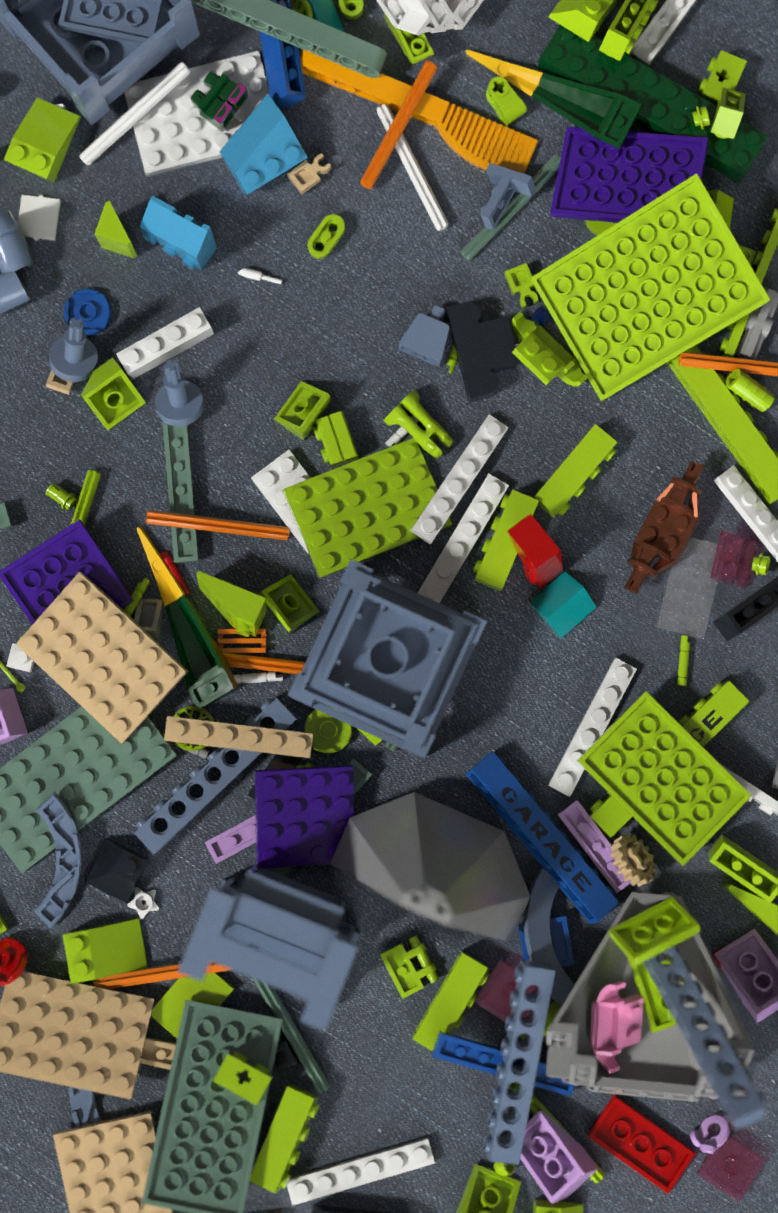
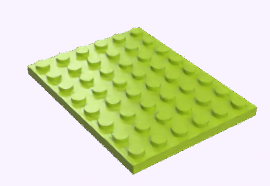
M697 173L530 278L601 401H604L676 358L681 353L686 352L771 301Z

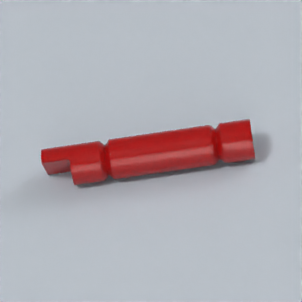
M168 551L160 553V556L185 595H190L191 593L188 587H186V583L176 564H174L172 556Z

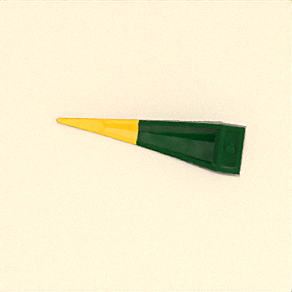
M466 50L467 55L502 78H505L508 82L598 141L600 140L619 150L642 108V104L619 93L562 79Z
M139 526L137 527V532L166 609L181 665L188 670L184 675L187 690L197 709H201L239 686L228 667L230 664L143 527Z

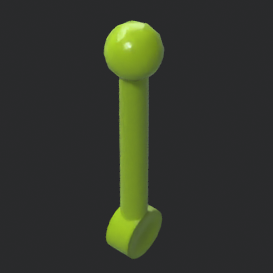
M0 661V668L16 685V690L20 693L24 692L25 685L19 683Z

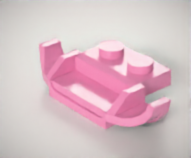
M621 980L604 987L599 993L597 1000L592 1002L589 1046L593 1049L599 1063L610 1074L620 1070V1065L617 1063L615 1055L621 1053V1048L641 1042L644 998L638 994L623 999L619 997V989L624 988L626 982Z

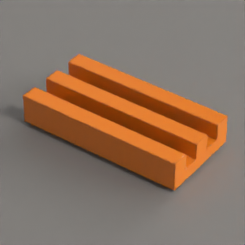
M218 629V646L222 653H266V629L258 630L257 634H261V638L223 639V635L239 634L236 632V629ZM261 643V648H223V644Z

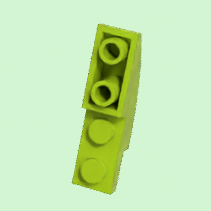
M384 12V17L393 35L412 64L434 55L424 33L422 35H415L395 28Z

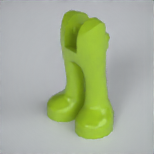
M415 389L383 420L388 426L398 424L403 427L425 451L435 458L443 454L440 448L432 442L435 437L448 448L453 443L446 430L422 407L419 402V394ZM404 409L416 417L425 426L426 431L422 430Z

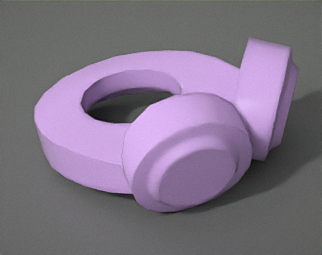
M710 1116L701 1123L698 1130L695 1129L690 1132V1138L695 1146L700 1147L702 1152H717V1148L721 1147L729 1136V1123L721 1116ZM718 1123L721 1127L719 1135L711 1137L706 1142L710 1125Z

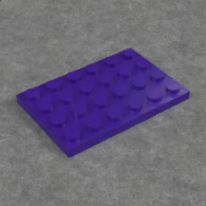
M567 127L550 211L551 217L618 223L696 173L702 181L708 138L629 132L619 150L600 140L598 141L580 128Z

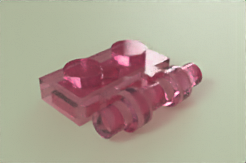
M721 531L710 578L725 584L734 585L736 577L738 578L736 587L745 589L747 580H750L751 572H749L751 562L756 556V551H754L756 542L747 540L745 548H743L745 538L730 532ZM740 557H743L740 569H738Z

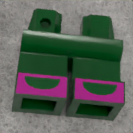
M210 71L203 82L211 90L206 95L197 89L190 99L199 109L200 116L223 132L235 116L234 112L237 113L249 97L248 91L240 83L236 84L231 81L224 73L219 76Z

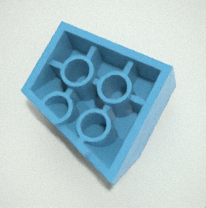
M268 94L265 95L260 104L251 112L245 122L219 151L240 189L247 195L308 158L285 116Z
M152 196L140 224L141 231L144 234L143 238L151 244L157 242L162 245L163 251L170 256H179L183 259L182 262L190 269L194 270L196 267L202 271L217 249L211 227L204 223L200 226L188 214L184 217L179 216L180 212L176 208Z

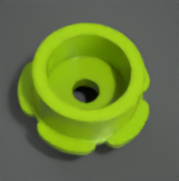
M696 106L697 111L692 112L696 127L701 125V129H704L705 126L710 125L706 106L700 108Z
M760 553L759 557L755 556L753 559L752 570L756 571V576L768 574L771 559L769 556H764V553Z

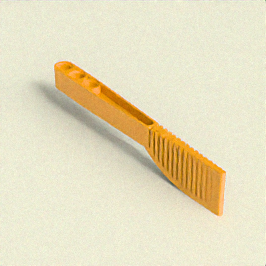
M300 49L299 52L303 74L378 104H388L391 109L399 111L412 87L380 73L378 78H370L306 50ZM424 92L411 117L435 126L444 141L458 155L474 166L486 171L489 164L493 163L525 174L538 140L504 127L501 124L499 125L489 119L487 120L485 117H480L478 114L475 115L471 111L463 110L459 106L449 104L450 102Z

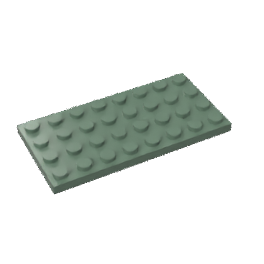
M81 706L0 768V845L19 871L24 873L56 849L55 841L48 825L36 811V808L54 791L69 809L79 831L169 763L178 754L168 741H164V735L149 715L131 736L121 744Z
M190 1000L185 1001L142 1204L187 1213H243L269 1084L258 1105H255L213 1080L228 1053L233 1055L235 1051L246 1056L248 1064L255 1067L258 1063L270 1070L268 1075L271 1076L283 1019ZM245 1070L243 1073L238 1071L237 1075L240 1077V1083L250 1082L251 1078L248 1076V1070Z

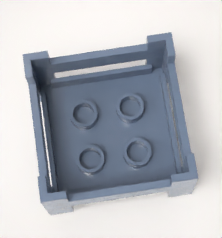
M0 0V22L15 39L20 37L68 91L76 108L91 125L110 111L108 105L178 46L183 50L200 36L191 0H169L174 6L173 8L163 0L157 32L141 45L60 29L58 23L64 0H23L20 3L18 0Z
M350 559L340 581L341 587L301 673L297 674L288 696L424 759L487 621L466 611L463 614L382 578L374 574L373 569Z
M254 865L247 871L244 881L234 877L229 880L225 878L219 889L216 887L210 889L178 972L203 981L209 964L212 961L306 999L308 1003L301 1022L325 1031L358 949V944L356 943L360 932L354 930V925L340 920L345 909V900L265 868L259 869L257 865Z

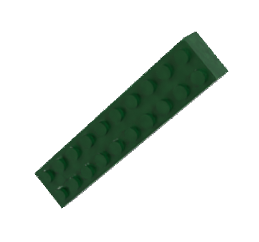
M559 25L539 58L538 70L562 79L619 93L642 104V108L633 124L648 133L708 138L705 165L740 184L768 137L767 134L741 120L734 139L717 137L715 133H711L712 122L717 108L716 105L625 53L621 60L618 61L599 51L603 41L595 36L588 42L562 25ZM696 106L699 108L706 106L710 125L705 126L704 129H701V125L697 127L695 125L692 112L697 111Z

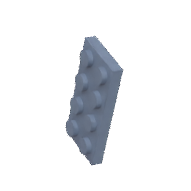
M64 0L58 26L62 30L141 45L157 32L163 0Z

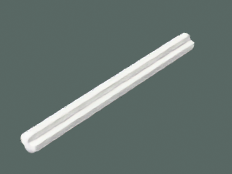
M180 62L80 154L81 160L86 165L93 163L190 74L189 68L183 62Z
M383 104L377 108V114L386 131H388L395 117L389 105ZM402 133L395 145V149L436 229L441 231L448 227V221Z

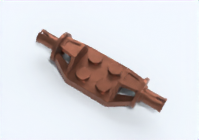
M690 461L682 479L672 477L670 479L671 484L655 500L633 542L631 558L627 560V564L634 569L626 585H624L627 591H633V594L638 595V591L646 576L657 578L659 573L678 563L700 521L699 496L701 491L695 484L702 470H704V466L696 463L695 465V461ZM689 494L691 496L689 500V505L687 507L684 503L687 495ZM656 556L661 558L652 568L649 567Z

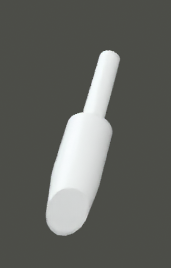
M244 267L238 272L239 275L258 281L263 279L278 284L282 283L281 279L262 275V272Z

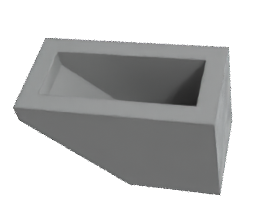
M141 598L137 605L134 621L159 643L163 600Z

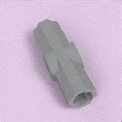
M765 289L771 301L750 313L735 354L739 358L756 360L763 340L766 339L773 324L772 317L778 305V293L776 291Z

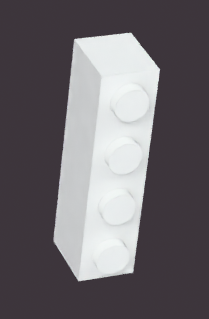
M199 307L116 353L130 379L133 380L214 335Z

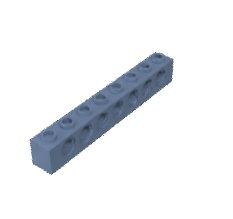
M270 698L260 707L262 712L256 718L252 715L243 725L262 728V720L266 717H271L275 722L273 729L287 731L298 719L278 698L274 701ZM217 748L208 756L207 759L210 762L203 768L199 765L189 775L192 778L185 785L181 782L173 789L172 793L174 796L168 801L163 799L155 806L154 810L156 813L150 818L145 816L136 825L138 830L134 834L153 854H157L263 752L223 748L220 751ZM231 750H235L239 754L238 762L233 765L228 763L226 759L227 753ZM213 767H217L221 771V778L218 781H212L209 778V771ZM195 784L203 787L204 792L200 798H195L191 794V788ZM177 801H182L186 806V810L182 815L174 812L173 806ZM159 818H164L168 823V827L164 832L156 828V821Z
M676 944L643 963L734 1129L737 1130L764 1118L765 1106H767L766 1100L760 1091L756 1092L752 1085L754 1081L750 1071L747 1068L743 1069L739 1062L741 1058L738 1050L734 1045L730 1046L727 1041L728 1034L722 1023L718 1024L714 1018L716 1014L710 1002H705L702 996V987L697 980L694 981L692 979L690 966L685 959L682 960L678 954L680 953L679 947ZM662 961H670L671 964H670V965H663V964H661V962H662ZM679 981L682 982L683 985L675 986L672 983ZM693 1003L696 1006L688 1008L684 1006V1004ZM699 1024H704L708 1028L701 1030L698 1029L696 1026ZM711 1046H717L721 1050L717 1052H712L708 1048ZM728 1068L733 1073L727 1075L723 1074L720 1070ZM736 1091H742L746 1094V1096L739 1098L736 1097L733 1093Z
M521 960L520 966L515 969L514 981L516 982L515 991H512L510 995V1006L512 1009L510 1016H507L505 1022L507 1036L506 1040H503L501 1044L502 1063L497 1066L496 1077L498 1084L497 1088H494L492 1092V1103H494L493 1111L489 1112L487 1120L489 1133L488 1136L484 1137L483 1151L486 1152L489 1160L493 1162L518 1165L520 1162L555 970L550 963ZM530 985H536L532 993H526V989ZM525 1010H532L529 1016L521 1017ZM527 1034L523 1041H517L519 1035ZM523 1058L520 1064L512 1065L515 1059ZM518 1082L514 1089H508L511 1083ZM513 1106L511 1112L503 1113L505 1108ZM502 1131H509L506 1136L499 1137Z

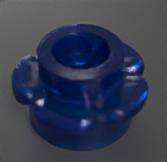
M542 305L530 319L535 322L534 324L539 323L542 326L551 315L548 313V308Z

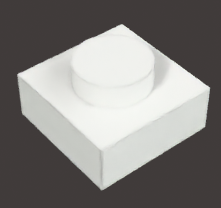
M12 643L6 667L32 673L34 661L16 644Z

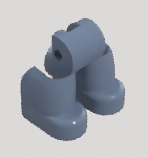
M9 210L0 212V314L30 300L16 270L25 266L29 268L33 266V256L29 244L15 216Z

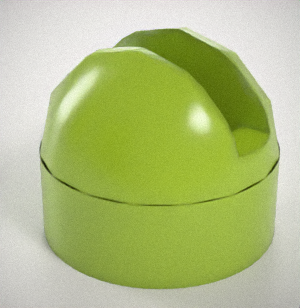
M495 1162L494 1170L500 1176H509L514 1173L515 1164Z

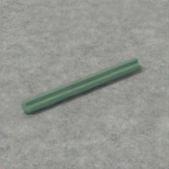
M554 155L532 177L536 188L533 196L559 170L561 160L559 155ZM517 193L510 200L495 229L491 230L484 227L461 250V255L467 261H470L532 197Z
M252 978L274 1017L283 1019L281 1029L317 1092L321 1093L327 1090L329 1082L274 987Z

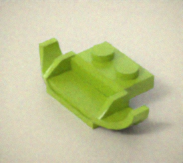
M521 311L513 317L512 328L522 342L515 347L512 353L545 385L550 383L556 376L571 386H579L588 378L586 374H582L576 358H573L540 324L525 319Z

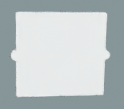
M22 195L18 224L24 236L33 238L36 241L38 239L56 240L61 200L45 198L43 195H39V197Z

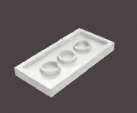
M287 450L252 476L251 479L309 555L284 496L283 489L310 479V476L291 451Z

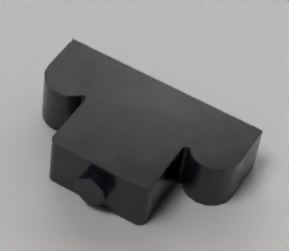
M465 302L446 307V317L450 326L468 401L471 403L490 398L496 393L499 385V379L495 372L515 368L518 364L519 359L512 353L515 347L519 345L517 334H512L507 317L479 323L481 310L475 303Z

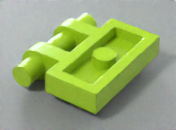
M417 935L408 939L412 946L410 950L406 951L403 944L400 943L380 954L402 999L424 988L420 978L427 975L430 983L439 980L435 972L437 968L434 962H430L425 952L427 948L424 943L420 942ZM414 956H417L422 966L417 971L410 960Z

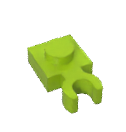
M527 263L505 271L504 276L512 294L520 293V306L523 309L526 308L527 305L524 300L526 297L532 298L533 303L537 304L538 296L534 291L530 290V288L535 286L530 279L532 275Z

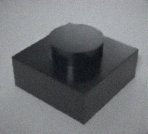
M285 1040L277 1045L272 1069L275 1075H279L299 1063L289 1041Z

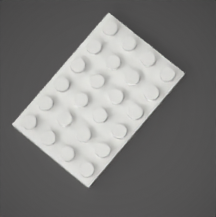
M259 51L189 68L190 74L133 125L147 177L222 158L219 151L245 122L251 112L260 104L265 95H269ZM210 71L219 76L224 73L231 81L236 84L240 83L248 91L249 97L237 113L234 112L235 116L223 132L200 116L199 109L190 99L197 89L206 95L211 90L203 82ZM166 75L138 81L124 92L128 109L137 103Z

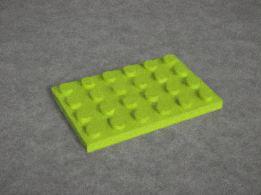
M414 438L283 489L284 496L320 579L346 569L350 559L361 563L420 539L410 530L437 492V487ZM450 517L447 519L441 530L452 525Z
M646 691L577 760L682 866L752 796Z

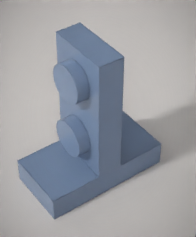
M490 163L486 172L490 183L495 186L492 190L491 198L488 203L484 204L481 210V217L485 227L494 230L514 193L518 192L532 197L536 188L532 176Z

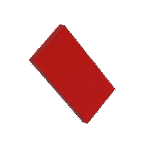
M615 1094L612 1095L586 1134L591 1140L667 1194L670 1193L696 1154L690 1147Z

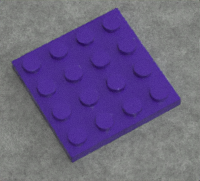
M80 519L0 570L1 580L32 625L79 572H83L121 609L134 601Z
M352 765L255 770L256 865L259 869L330 864L349 818L354 816Z

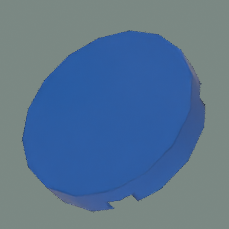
M89 288L74 292L65 302L63 311L68 326L72 318L76 320L81 318L83 320V330L87 337L98 335L104 331L109 325L112 316L111 305L106 297L99 291Z

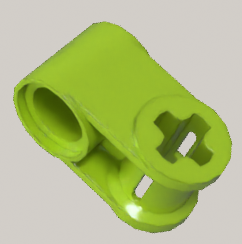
M495 77L491 79L486 91V99L496 111L502 123L507 126L527 112L526 106L505 78Z

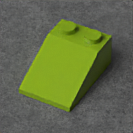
M37 97L14 134L4 160L44 179L55 182L81 116Z
M198 571L196 576L199 589L232 627L236 629V632L246 637H249V635L256 637L267 612L266 598Z
M140 918L63 934L71 984L148 967Z
M475 1164L456 1213H513L521 1182L508 1176H500L493 1170Z

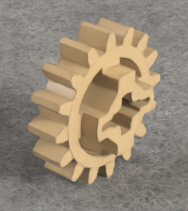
M627 833L613 841L614 844L611 845L613 852L610 853V856L615 858L613 865L618 866L619 870L617 873L623 874L624 881L630 880L632 886L637 884L641 887L654 879L653 876L657 873L653 868L657 867V864L653 862L654 855L649 854V847H644L642 839L637 841L636 835L630 836Z

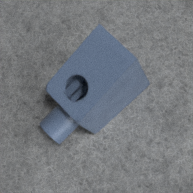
M433 306L429 316L419 313L400 340L398 350L440 367L450 328L448 324L442 322L446 310L439 306Z

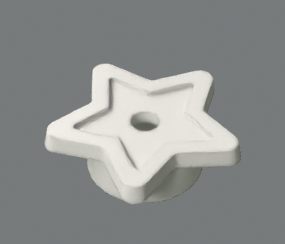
M135 888V898L127 906L136 909L140 919H143L148 911L159 910V907L154 902L156 891L144 892L139 888ZM142 900L146 901L145 905L142 904Z

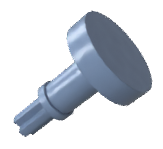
M72 318L69 329L66 330L64 336L52 344L49 353V364L54 374L59 378L69 382H80L91 377L93 371L96 370L98 353L94 344L86 338V333L83 330V320L81 318L78 320Z
M169 359L166 361L167 364L163 365L165 371L163 377L164 386L159 389L155 397L157 414L168 425L186 426L195 422L203 412L204 401L202 393L195 384L185 381L184 374L179 371L177 361L172 362Z

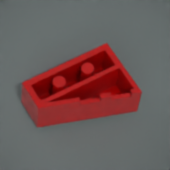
M531 513L507 530L523 564L524 575L532 585L536 583L541 589L563 572L560 549Z

